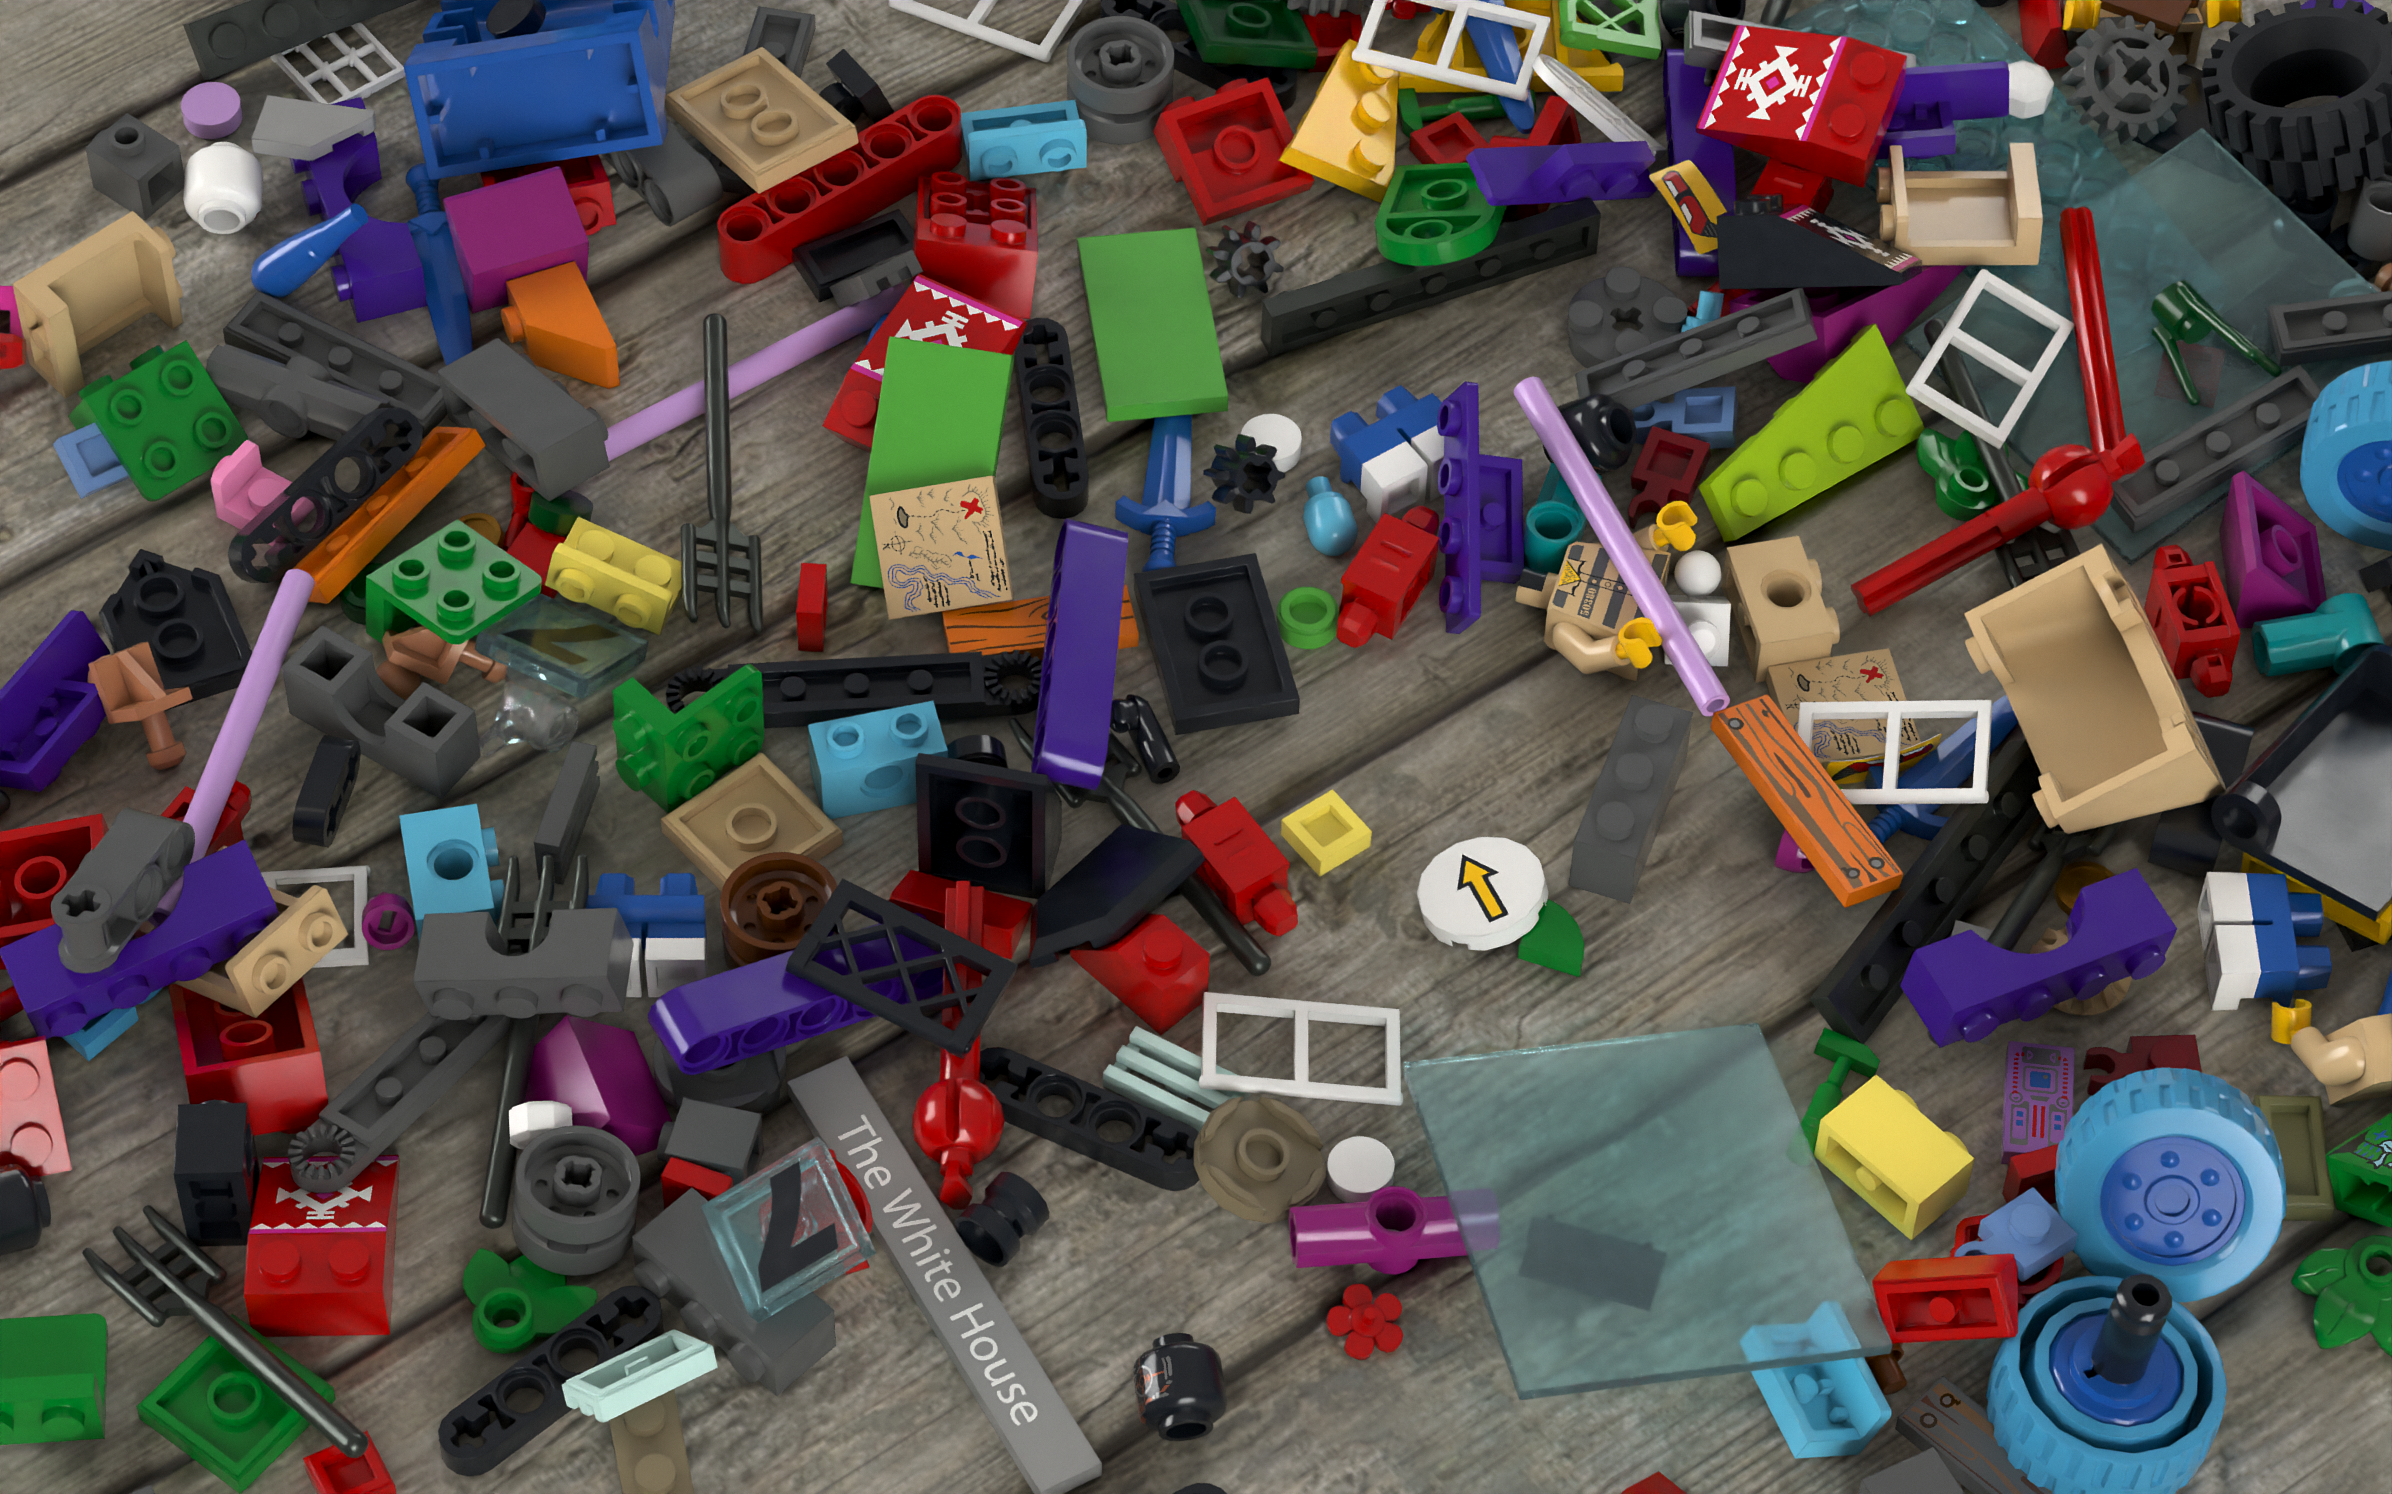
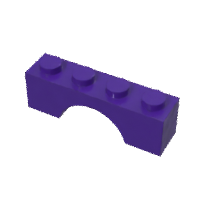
M362 97L332 104L366 109ZM374 132L366 136L356 133L332 145V152L313 161L289 158L294 174L305 172L307 180L301 181V190L309 216L319 214L322 222L336 216L352 205L366 188L382 179L377 139ZM368 216V222L350 235L331 256L335 258L337 264L330 267L337 299L339 302L350 301L357 323L427 306L423 267L407 223L387 222Z
M242 840L184 866L182 892L174 910L156 929L140 938L129 941L120 952L117 960L108 968L93 973H77L65 968L60 961L58 945L63 937L62 929L57 924L0 948V955L37 1036L45 1035L47 1040L53 1036L64 1037L81 1030L89 1020L116 1008L127 1009L143 1002L151 992L176 981H190L204 975L212 965L236 955L280 914L246 840Z
M2134 868L2081 889L2066 922L2068 942L2061 947L2043 953H2017L1989 943L1970 929L1916 949L1900 986L1939 1048L1963 1039L1968 1043H1972L1985 1038L2002 1024L2018 1018L2024 1022L2031 1021L2042 1016L2053 1005L2074 997L2080 1001L2087 1000L2102 992L2113 982L2129 976L2134 980H2138L2151 975L2164 964L2166 960L2165 954L2173 940L2177 927L2138 869Z

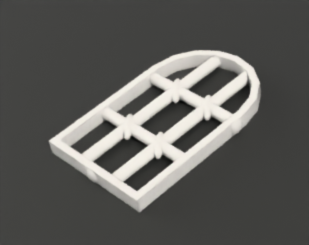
M361 22L351 25V27L368 44L357 50L355 47L350 48L335 32L322 36L324 39L327 37L344 55V57L330 64L328 61L323 62L306 43L270 56L271 60L277 63L313 102L328 104L310 85L320 79H323V81L328 80L342 95L339 99L329 103L333 104L362 97V99L368 98L376 91L405 77L404 67ZM293 50L297 53L300 51L315 66L317 71L302 77L283 55ZM375 51L393 70L378 78L360 58ZM347 65H350V67L355 66L369 83L351 92L333 72Z
M1540 54L1533 62L1532 67L1540 78L1612 141H1646L1655 159H1661L1666 153L1667 149L1573 70L1545 54Z

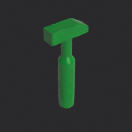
M1414 88L1398 90V113L1402 131L1408 138H1410V133L1423 128L1422 122L1440 120L1458 111L1468 121L1507 116L1496 94L1452 99L1448 104L1419 107ZM1532 89L1530 90L1534 106V113H1536V99L1534 90Z
M1824 1027L1816 1044L1814 1054L1835 1064L1827 1081L1818 1086L1785 1154V1161L1791 1167L1798 1170H1807L1810 1167L1814 1158L1820 1121L1840 1104L1843 1097L1841 1088L1849 1071L1852 1070L1871 1079L1875 1076L1880 1064V1060L1868 1046Z

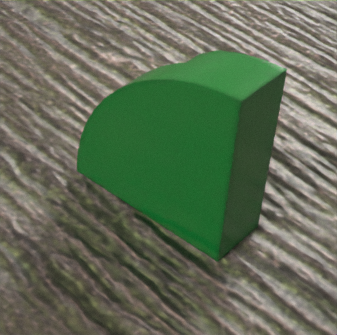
M1547 899L1546 906L1544 902L1543 907L1538 912V922L1521 939L1518 959L1580 977L1584 957V940L1581 930L1574 918L1562 906Z

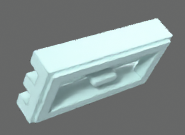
M1138 1026L1131 1032L1129 1044L1127 1046L1122 1045L1117 1052L1115 1064H1109L1103 1072L1104 1087L1140 1105L1183 1122L1200 1132L1210 1113L1183 1099L1190 1097L1215 1109L1228 1099L1244 1096L1242 1101H1246L1251 1093L1201 1089L1199 1087V1078L1201 1076L1202 1057ZM1216 1065V1074L1237 1075ZM1132 1069L1165 1085V1090L1169 1092L1130 1074L1129 1071Z
M673 1329L566 1380V1383L562 1384V1389L568 1407L572 1409L580 1407L581 1413L587 1416L595 1414L596 1420L604 1423L718 1368L712 1345Z

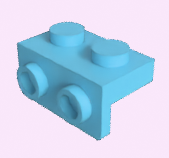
M1075 100L961 113L962 146L970 181L1051 171L1059 172L1087 167V129L1085 121L1079 119Z
M1836 1305L1822 1306L1808 1324L1802 1328L1751 1330L1738 1345L1795 1459L1859 1455L1891 1417V1409Z

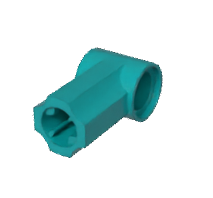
M1554 463L1550 465L1536 505L1527 513L1523 542L1524 566L1559 574L1568 546L1574 542H1581L1588 520ZM1597 474L1598 477H1599V479H1600L1601 482H1602V476L1599 475V474Z
M2344 593L2324 601L2313 613L2254 622L2251 632L2255 664L2259 673L2266 674L2267 677L2330 666L2340 675L2366 648L2372 645H2386L2366 598L2357 593Z

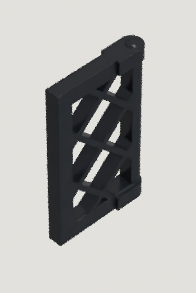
M842 878L809 931L805 933L792 955L788 958L785 971L800 979L803 978L964 1059L1016 975L1018 965ZM852 909L881 925L846 933L842 919L848 910ZM902 934L939 954L904 962L895 935ZM886 938L894 964L859 972L850 945ZM841 948L849 974L843 976L815 961L821 952ZM961 963L988 978L982 987L963 991L954 964ZM944 967L953 993L917 1001L909 974ZM899 977L908 1004L901 1005L863 985ZM958 1006L962 1019L953 1031L922 1014Z

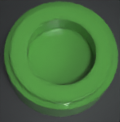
M1299 587L1290 590L1282 596L1277 605L1276 622L1281 638L1289 645L1300 649H1316L1325 646L1336 636L1339 606L1332 595L1316 587Z

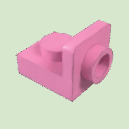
M246 440L232 455L221 459L213 471L211 486L217 517L241 530L293 482L262 467L259 446ZM302 497L298 499L292 507L291 519L295 527L314 509L313 502L308 498ZM279 535L269 545L273 546L276 542H283L285 539Z

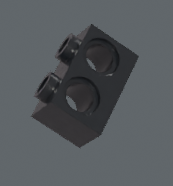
M208 1100L201 1104H179L173 1175L187 1238L198 1247L247 1246L261 1173L247 1103Z

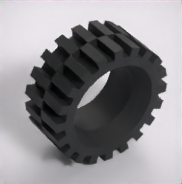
M2316 0L2315 8L2301 9L2300 1L2285 3V13L2273 16L2269 9L2254 14L2255 25L2251 27L2239 22L2229 29L2230 42L2218 39L2211 47L2212 58H2205L2202 67L2204 77L2202 78L2215 157L2220 167L2226 165L2227 175L2234 181L2238 182L2246 177L2248 188L2260 193L2271 184L2274 185L2275 196L2291 197L2295 188H2306L2307 197L2324 196L2323 186L2337 184L2340 192L2356 188L2355 178L2360 175H2365L2370 181H2373L2384 175V161L2392 164V22L2389 23L2387 12L2375 7L2367 14H2364L2363 3L2347 0L2343 8H2334L2333 0ZM2311 97H2342L2335 101L2312 107L2282 108L2293 102Z

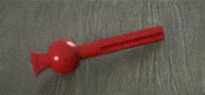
M2130 433L2113 450L2105 449L2098 454L2080 444H2064L2049 449L2037 459L2028 477L2029 489L1852 584L1851 591L1857 598V605L1863 613H1867L1871 617L2046 521L2060 529L2071 530L2092 525L2105 514L2114 496L2112 483L2119 480L2123 475L2136 473L2144 465L2145 460L2139 441L2133 433Z
M957 881L956 887L946 888L945 929L982 948L985 889L983 886L971 887L970 881ZM961 963L954 964L963 991L982 987L981 973ZM944 967L942 996L953 993ZM958 1006L942 1009L941 1025L954 1031L962 1019ZM981 1031L964 1059L940 1047L939 1081L927 1087L919 1096L912 1117L914 1140L930 1160L940 1164V1175L944 1176L939 1189V1199L953 1210H965L969 1206L973 1197V1188L967 1180L973 1175V1164H978L993 1154L999 1146L1005 1122L1001 1103L987 1085L979 1082Z

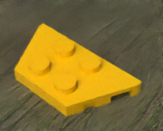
M1504 0L1505 6L1508 8L1551 18L1540 54L1548 55L1561 62L1599 92L1622 91L1624 70L1618 62L1610 64L1602 52L1597 49L1587 51L1565 47L1561 44L1558 0ZM1445 10L1442 15L1436 13V19L1432 23L1427 24L1420 35L1417 51L1411 60L1432 65L1437 64L1455 12ZM1577 16V22L1585 23L1582 20H1580ZM1464 25L1449 69L1488 78ZM1512 26L1523 62L1534 31ZM1399 71L1398 90L1414 88L1415 93L1483 92ZM1534 71L1529 85L1530 90L1533 89L1534 92H1555Z

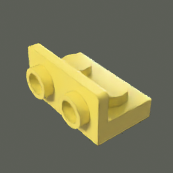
M578 517L565 542L559 543L552 554L545 586L557 590L562 596L573 602L586 603L614 615L627 626L643 628L660 636L682 594L681 562Z

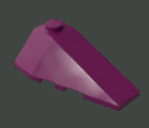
M1922 265L1921 274L1901 285L1800 287L1803 288L1809 301L1818 339L1766 359L1782 379L1803 382L1808 385L1815 378L1813 375L1832 358H1836L1852 343L1850 339L1864 326L1876 323L1888 348L1968 265ZM1757 288L1729 301L1730 313H1735L1798 288Z

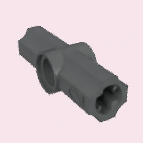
M226 344L224 346L217 345L207 359L206 372L224 400L259 413L261 419L268 427L285 437L302 438L308 431L338 441L368 413L375 409L391 408L390 401L335 382L326 368L306 357H292L286 364ZM383 424V427H384L385 430L387 431V426H388V425H384V424ZM382 441L376 447L363 449H365L366 451H369L370 449L377 450Z

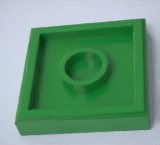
M233 1313L230 1315L330 1404L336 1400L333 1386ZM210 1335L136 1406L140 1420L240 1494L311 1425Z

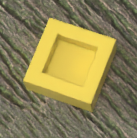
M1333 789L1281 820L1282 837L1319 877L1371 846L1372 831Z

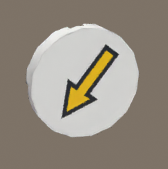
M1478 837L1456 843L1435 856L1421 874L1417 890L1425 926L1439 941L1453 946L1452 941L1467 944L1468 950L1482 951L1508 945L1531 931L1539 920L1538 912L1543 907L1544 902L1546 906L1549 894L1540 860L1525 845L1500 837Z

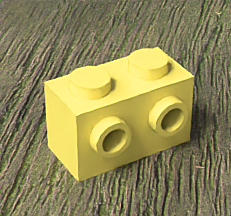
M1878 1075L1872 1077L1821 1119L1814 1152L1815 1158L1910 1240L1914 1239L1966 1195L1975 1159L1969 1154L1966 1146L1957 1136L1947 1131L1943 1132L1919 1111L1918 1106L1908 1094L1901 1090H1894Z

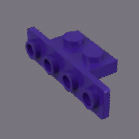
M1999 61L1906 68L1905 85L1875 161L1877 159H1888L1889 146L1902 145L1903 158L1930 159L1937 155L1956 154V133L1953 120L2006 117L2009 114L2010 72L2008 63Z
M1646 141L1476 148L1466 156L1467 162L1476 178L1477 186L1487 203L1491 206L1578 202L1590 197L1593 201L1649 198L1657 191V187L1649 179L1650 172L1648 170V167L1656 160Z
M1466 381L1443 400L1437 416L1438 433L1440 436H1444V459L1438 472V490L1445 497V518L1441 522L1438 534L1440 538L1439 550L1445 554V577L1439 590V607L1441 612L1446 613V632L1452 634H1461L1480 618L1481 580L1515 584L1519 581L1524 568L1522 459L1479 454L1478 383Z
M69 611L0 690V786L41 792L59 777L65 763L84 742L97 733L100 723L106 717L96 685L88 683L87 677L90 669L88 664L102 656L110 655V651L83 611Z

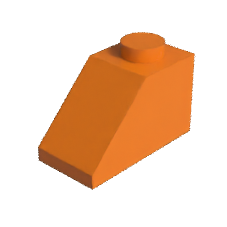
M575 261L506 281L509 307L501 309V318L507 337L512 344L520 342L526 355L530 357L536 366L607 389L620 386L617 346Z

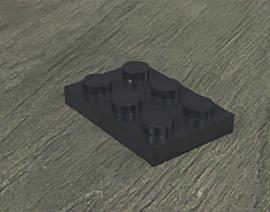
M1256 553L1134 573L1135 596L1175 735L1299 714V694Z

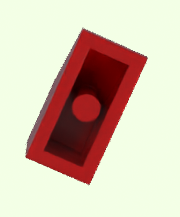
M1147 914L1117 942L1095 949L1089 940L1070 950V957L1160 1036L1201 1005L1204 992H1208L1210 954L1164 914Z

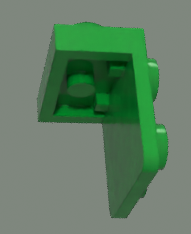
M187 340L166 352L163 351L160 345L149 349L129 363L132 369L131 372L115 381L107 374L90 383L78 392L82 401L68 415L76 430L95 422L142 497L150 502L162 499L215 468L221 459L232 455L244 441L248 440L246 432Z
M457 519L366 576V633L383 645L382 638L387 629L400 634L420 623L446 642L455 645L462 644L539 595L542 578L538 573Z
M752 664L743 666L676 714H673L633 677L612 690L614 706L612 726L616 734L617 760L615 761L617 772L630 789L636 792L642 790L667 814L710 787L715 780L733 767L741 766L755 757L765 739L762 673Z
M91 1313L0 1319V1445L105 1439L108 1326L106 1319L102 1315Z

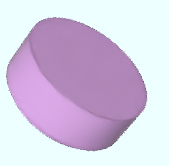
M206 82L196 85L186 92L181 101L184 125L191 134L199 138H222L233 133L241 124L243 115L240 97L236 90L227 84Z

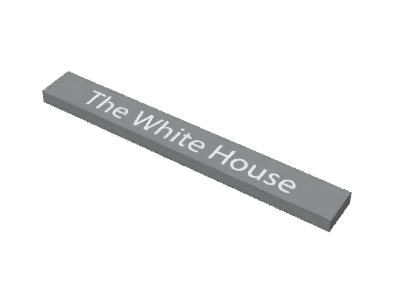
M847 1055L788 1081V1095L821 1149L834 1150L837 1160L847 1167L864 1190L872 1211V1232L1033 1493L1063 1494L1101 1476L1102 1463Z

